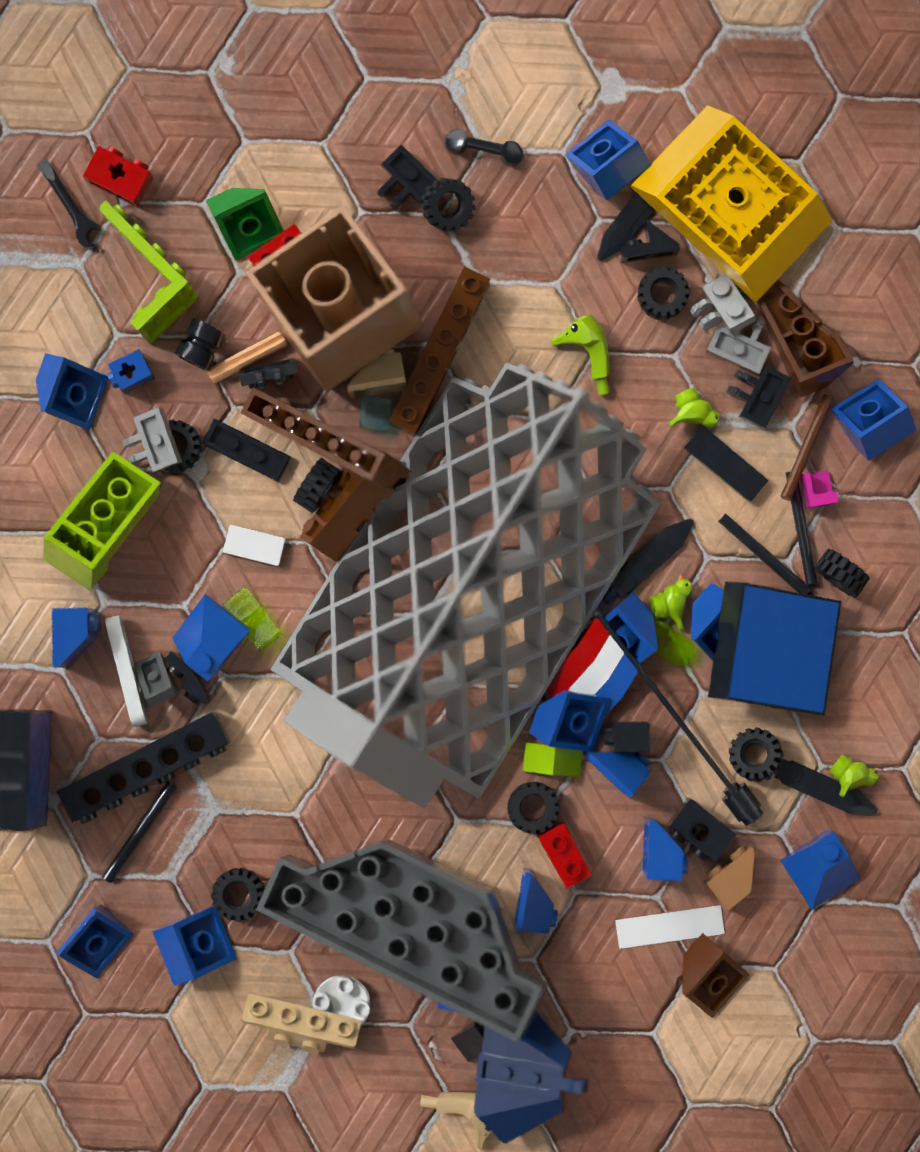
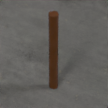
M823 394L781 493L780 497L784 500H792L834 398L828 394Z

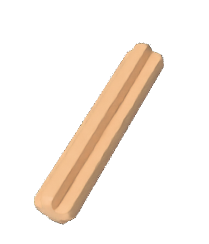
M277 332L210 367L207 373L211 381L217 383L286 347L287 342L283 334Z

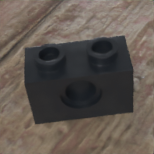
M609 722V728H604L605 745L610 746V751L613 752L649 751V722Z
M688 797L666 824L672 828L669 833L682 844L687 840L695 846L692 852L705 862L708 858L716 862L737 835ZM704 824L707 828V834L703 839L696 840L692 835V830L695 825Z

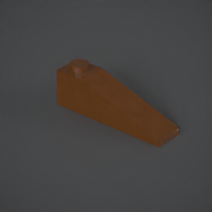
M777 280L757 301L788 376L791 377V382L800 398L826 388L854 363L842 338L835 331L832 332L825 326L817 314L813 315L802 304V301L780 280Z

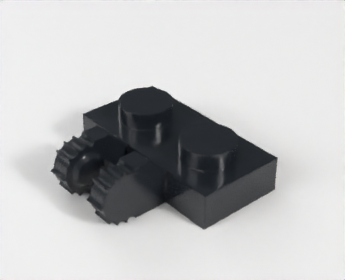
M401 144L381 163V167L391 178L378 190L377 194L381 198L387 196L398 183L404 190L391 201L390 207L393 210L400 207L410 195L421 205L423 204L422 194L425 195L427 192L425 189L427 186H431L432 182L437 179Z
M295 357L240 370L239 377L242 386L248 385L249 389L259 388L260 391L266 389V380L274 379L277 386L283 385V381L294 378L293 374L298 373Z
M767 365L764 366L758 379L737 370L734 376L739 381L754 386L750 395L734 386H729L726 392L736 399L746 402L739 417L764 430L781 400L791 377Z

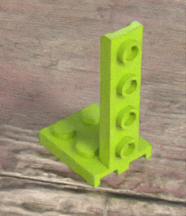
M105 200L100 205L102 214L170 282L168 286H163L154 295L155 299L147 307L143 306L138 309L133 316L134 319L130 322L151 345L200 297L184 278L187 274L175 262L170 265L164 259L167 254L156 243L151 246L145 240L148 235L136 223L131 226L125 220L129 217L118 204L112 207Z

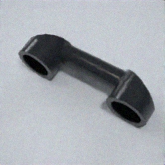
M461 129L450 131L445 138V147L452 154H461L466 148L500 155L501 161L509 167L517 166L523 158L522 147L515 141H506L504 144L468 137L466 132Z

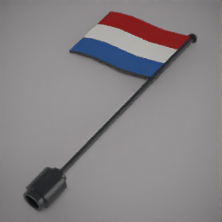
M594 610L592 613V617L595 618L581 642L564 660L546 692L551 698L564 690L609 697L611 700L605 714L606 716L622 699L639 672L725 784L726 788L723 791L725 796L722 798V801L738 822L742 821L745 826L756 821L764 812L760 808L762 804L745 782L738 784L737 781L732 784L601 615L602 610Z

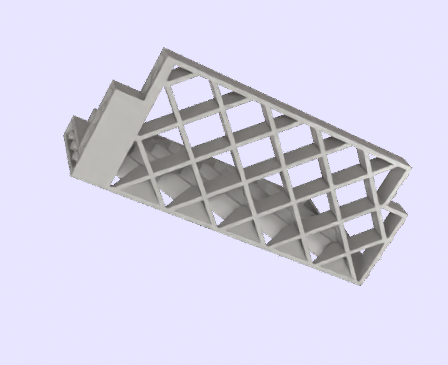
M506 362L491 388L485 385L480 388L479 384L467 377L463 381L452 376L400 460L401 464L412 472L406 479L400 477L392 486L396 491L389 499L383 497L376 505L375 511L377 513L370 521L360 524L358 536L342 553L270 669L302 690L284 722L349 767L424 809L427 808L444 779L480 799L582 633L593 611L596 610L660 506V503L652 497L654 492L642 484L637 485L638 479L632 476L633 471L647 450L638 441L640 436L627 428L624 430L622 428L624 423L612 415L607 416L608 410L595 401H589L591 395L584 390L576 387L573 391L568 384L559 379H556L554 383L552 382L553 379L540 371L535 375L533 370L521 363L517 367ZM552 394L570 403L550 412L549 395ZM470 396L483 401V403L464 412V405ZM529 406L530 422L508 433L507 417ZM580 409L599 424L596 427L580 432ZM487 427L488 443L467 453L466 437ZM446 447L447 463L427 472V465L434 453ZM597 447L598 473L582 479L581 453ZM533 448L534 464L512 475L510 458ZM558 462L559 488L541 495L540 469ZM490 468L491 485L470 495L469 478ZM622 487L635 497L630 507L622 510ZM448 489L449 505L430 514L429 497ZM599 494V520L583 525L582 501ZM408 508V525L390 533L389 526L397 513ZM560 509V535L543 541L542 516ZM493 511L494 529L473 538L472 520ZM519 525L521 550L502 557L501 532ZM451 530L452 548L432 557L431 539ZM600 541V556L592 568L584 571V547ZM410 550L411 567L392 576L391 558ZM561 556L562 580L545 587L544 563ZM369 569L370 587L352 595V585L361 572ZM522 572L523 596L504 603L503 579ZM454 573L455 592L435 601L434 582ZM481 588L482 612L463 620L462 595ZM412 592L413 612L394 620L393 601ZM563 602V616L554 629L547 631L546 609ZM371 611L372 630L354 638L353 619ZM524 618L525 641L506 648L505 626ZM331 630L332 648L315 656L316 643L324 632ZM483 635L485 657L465 665L464 642ZM414 636L415 657L396 665L395 644ZM442 652L444 675L423 683L422 660ZM373 655L374 675L356 682L355 662ZM526 663L525 678L518 689L508 693L507 671ZM332 673L333 694L331 695L314 683L315 680ZM486 680L487 702L468 710L467 688ZM445 698L446 720L426 728L425 706ZM375 699L376 720L372 722L355 709ZM404 716V740L381 726L384 723ZM488 725L489 736L482 748L470 754L469 733ZM448 743V766L426 753Z

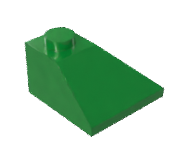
M230 188L206 200L235 261L255 252L284 231L265 189Z

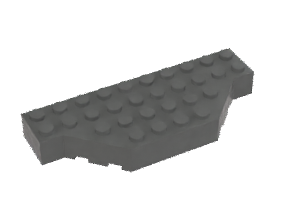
M390 839L316 866H312L290 854L279 857L256 909L516 1042L525 1037L549 984L522 970L494 890Z

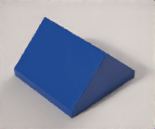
M100 904L89 913L56 954L97 978L134 933Z

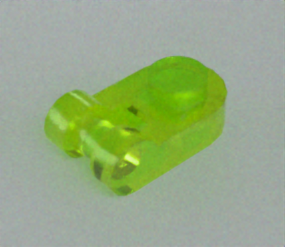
M656 619L654 625L658 649L655 653L675 665L690 663L695 655L693 643L664 622ZM663 635L670 638L666 647L659 644Z

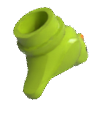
M695 388L687 389L674 397L675 405L679 412L668 423L670 427L678 423L701 424L712 428L718 424L722 414L714 411L709 402L701 400V395L697 393Z
M680 575L676 583L667 586L663 593L658 592L656 595L650 596L649 601L653 617L655 619L670 617L674 620L677 628L683 630L684 626L681 617L686 599L692 591L691 582Z
M844 754L840 756L829 770V773L834 776L833 778L840 782L841 790L839 795L842 797L846 795L848 790L861 786H873L879 778L876 769L868 768L862 762H853L851 757L848 758Z

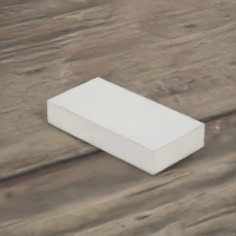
M229 525L223 553L279 567L286 538Z

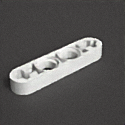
M120 615L106 618V628L133 727L148 724L147 711L123 620Z

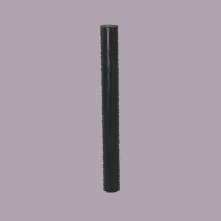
M790 472L785 473L786 480L788 479ZM798 483L791 500L805 581L806 585L818 582Z
M725 513L718 522L795 591L802 594H808L811 591V588Z
M167 781L103 874L102 878L112 883L177 789L174 784Z

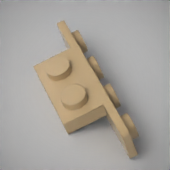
M254 994L247 995L241 1018L242 1023L269 1029L268 1040H272L276 1045L283 1047L294 1045L301 1047L302 1050L308 1053L325 1052L327 1043L355 1048L361 1025L360 1019Z

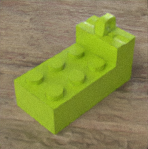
M112 451L44 536L43 560L92 591L108 570V562L159 497L160 482Z

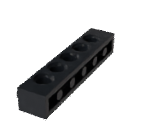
M211 712L56 792L71 822L80 820L81 824H84L98 817L96 814L97 810L106 807L107 811H110L123 804L121 798L131 793L135 798L149 791L148 784L158 780L159 784H162L175 777L174 771L184 767L185 771H188L200 765L199 758L210 754L211 758L227 751L225 745L231 741L216 712ZM195 734L202 736L205 742L203 749L200 751H195L190 746V739ZM168 748H174L178 752L179 758L175 764L167 763L164 758V753ZM143 761L149 762L153 768L152 774L148 778L141 776L138 770L140 763ZM117 774L123 775L127 781L126 787L122 791L115 789L113 786V778ZM92 787L96 788L101 795L97 804H93L87 799V792Z

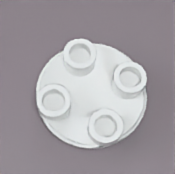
M344 975L334 976L325 980L317 988L312 1001L314 1009L360 1019V1027L368 1018L371 1007L370 996L364 985L355 978Z

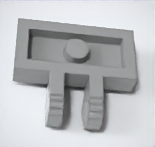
M726 275L702 286L703 294L707 299L694 304L690 310L695 317L702 316L713 309L715 310V312L701 319L699 325L704 331L723 322L729 333L733 334L756 321L755 314L732 280Z
M758 319L755 322L750 338L740 334L742 329L730 334L726 327L719 324L706 352L759 375L771 349L756 341L764 321Z
M158 407L133 418L139 434L124 439L122 441L124 447H133L142 442L145 451L128 457L131 464L148 459L152 472H159L182 462L163 408Z

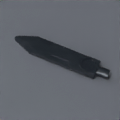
M637 192L604 232L597 255L599 261H603L619 252L621 246H626L625 242L631 240L653 212L654 208Z
M687 519L664 528L621 567L602 600L608 605L616 596H619L621 599L625 594H630L684 545L694 521Z
M782 759V767L779 766V772L774 776L782 784L849 814L877 813V808L860 790H848L846 795L842 797L839 795L841 790L839 781L795 761Z

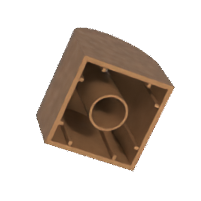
M343 205L245 272L281 331L326 393L423 327L406 288Z

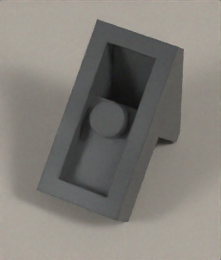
M160 651L134 664L145 700L150 707L177 695L178 687L170 671L167 670L168 667Z

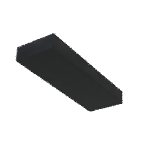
M215 418L201 443L278 483L292 458Z
M703 425L683 448L749 503L769 481Z

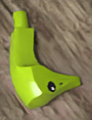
M584 315L577 318L570 327L553 338L551 345L578 344L585 347L591 359L592 380L595 379L598 394L605 395L610 393L606 378L610 375L607 338L601 325L592 315Z

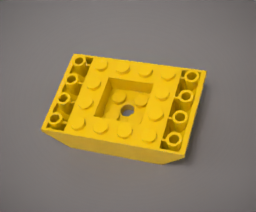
M708 105L630 186L754 302H757L833 221L815 190L733 115ZM732 190L740 191L744 197L743 202L739 204L733 203L729 199V192Z

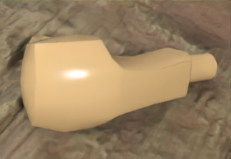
M441 1092L438 1097L421 1096L420 1107L437 1109L436 1114L458 1113L470 1118L475 1128L477 1149L482 1150L488 1137L492 1133L474 1113L476 1093Z

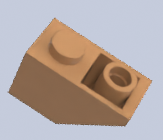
M742 845L735 848L728 855L730 860L722 866L719 863L706 872L708 878L703 881L728 911L751 893L755 851L749 845L744 848Z

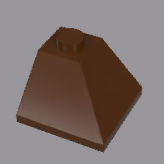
M702 933L683 955L682 994L713 1018L750 974Z

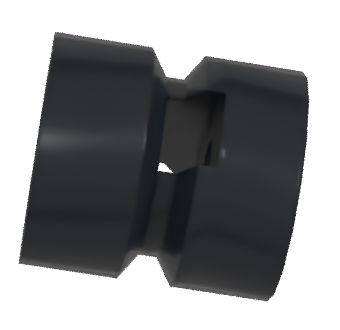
M193 318L186 331L188 338L181 340L175 355L202 370L208 371L215 358L213 351L220 349L226 335L213 326Z

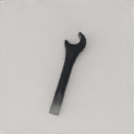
M44 159L39 162L37 166L72 218L78 242L86 249H96L97 246L88 242V235L93 230H100V227L81 212L48 160Z

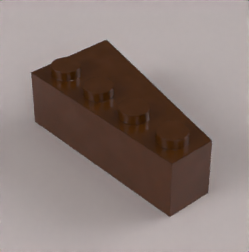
M368 445V446H370V447H372V448H374V449H376V450H378V451H380V452H382V453L388 455L387 453H385V452H383V451H381V450H379V449H377V448H375V447H373V446H371V445ZM400 464L389 488H386L345 468V470L337 475L335 485L329 494L325 495L319 502V508L314 516L304 524L299 538L336 562L358 536V526L361 523L370 521L377 513L375 511L376 505L383 497L389 499L396 491L392 487L400 477L406 479L412 471Z

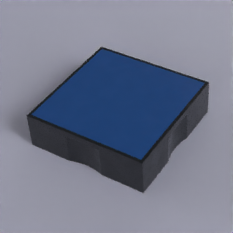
M725 582L719 618V642L713 659L708 697L825 716L842 601L745 582Z
M0 710V832H28L47 826L52 710Z

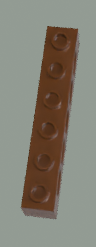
M464 266L389 420L390 426L413 437L416 436L489 288L490 278Z
M255 388L252 389L241 411V414L386 488H389L401 464L400 461Z

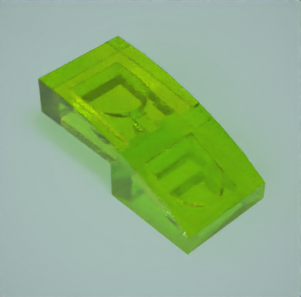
M246 586L222 603L229 613L250 629L247 636L260 652L283 635Z

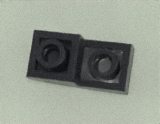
M170 651L164 661L169 664L167 670L180 679L184 675L187 677L181 688L186 690L184 696L196 705L200 701L207 704L210 701V696L200 677L184 662L183 658Z

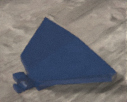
M537 1010L525 1037L519 1042L486 1026L484 1029L482 1052L479 1053L475 1080L477 1090L474 1113L503 1144H507L564 1112L563 1091L583 1094L588 1089L589 1080L565 1077L572 1051Z

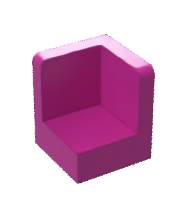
M828 471L802 474L800 481L806 509L834 505L839 502L837 491L832 492Z

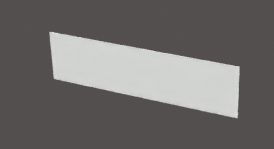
M721 905L615 920L619 949L698 938L702 933L706 936L725 934Z

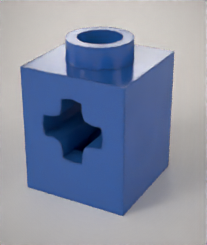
M140 349L108 364L111 372L107 375L114 389L119 387L124 394L155 379ZM127 367H130L132 370H134L132 372L133 377L131 379H128L126 376H123L126 374L125 369Z

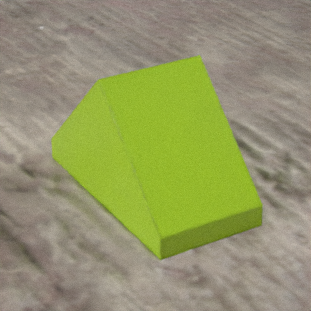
M525 742L523 771L580 777L583 751Z

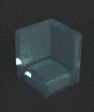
M362 396L359 427L388 432L392 408L391 399Z

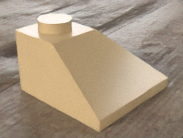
M390 349L362 368L347 385L350 399L404 391L406 381L401 352L395 353L394 349Z

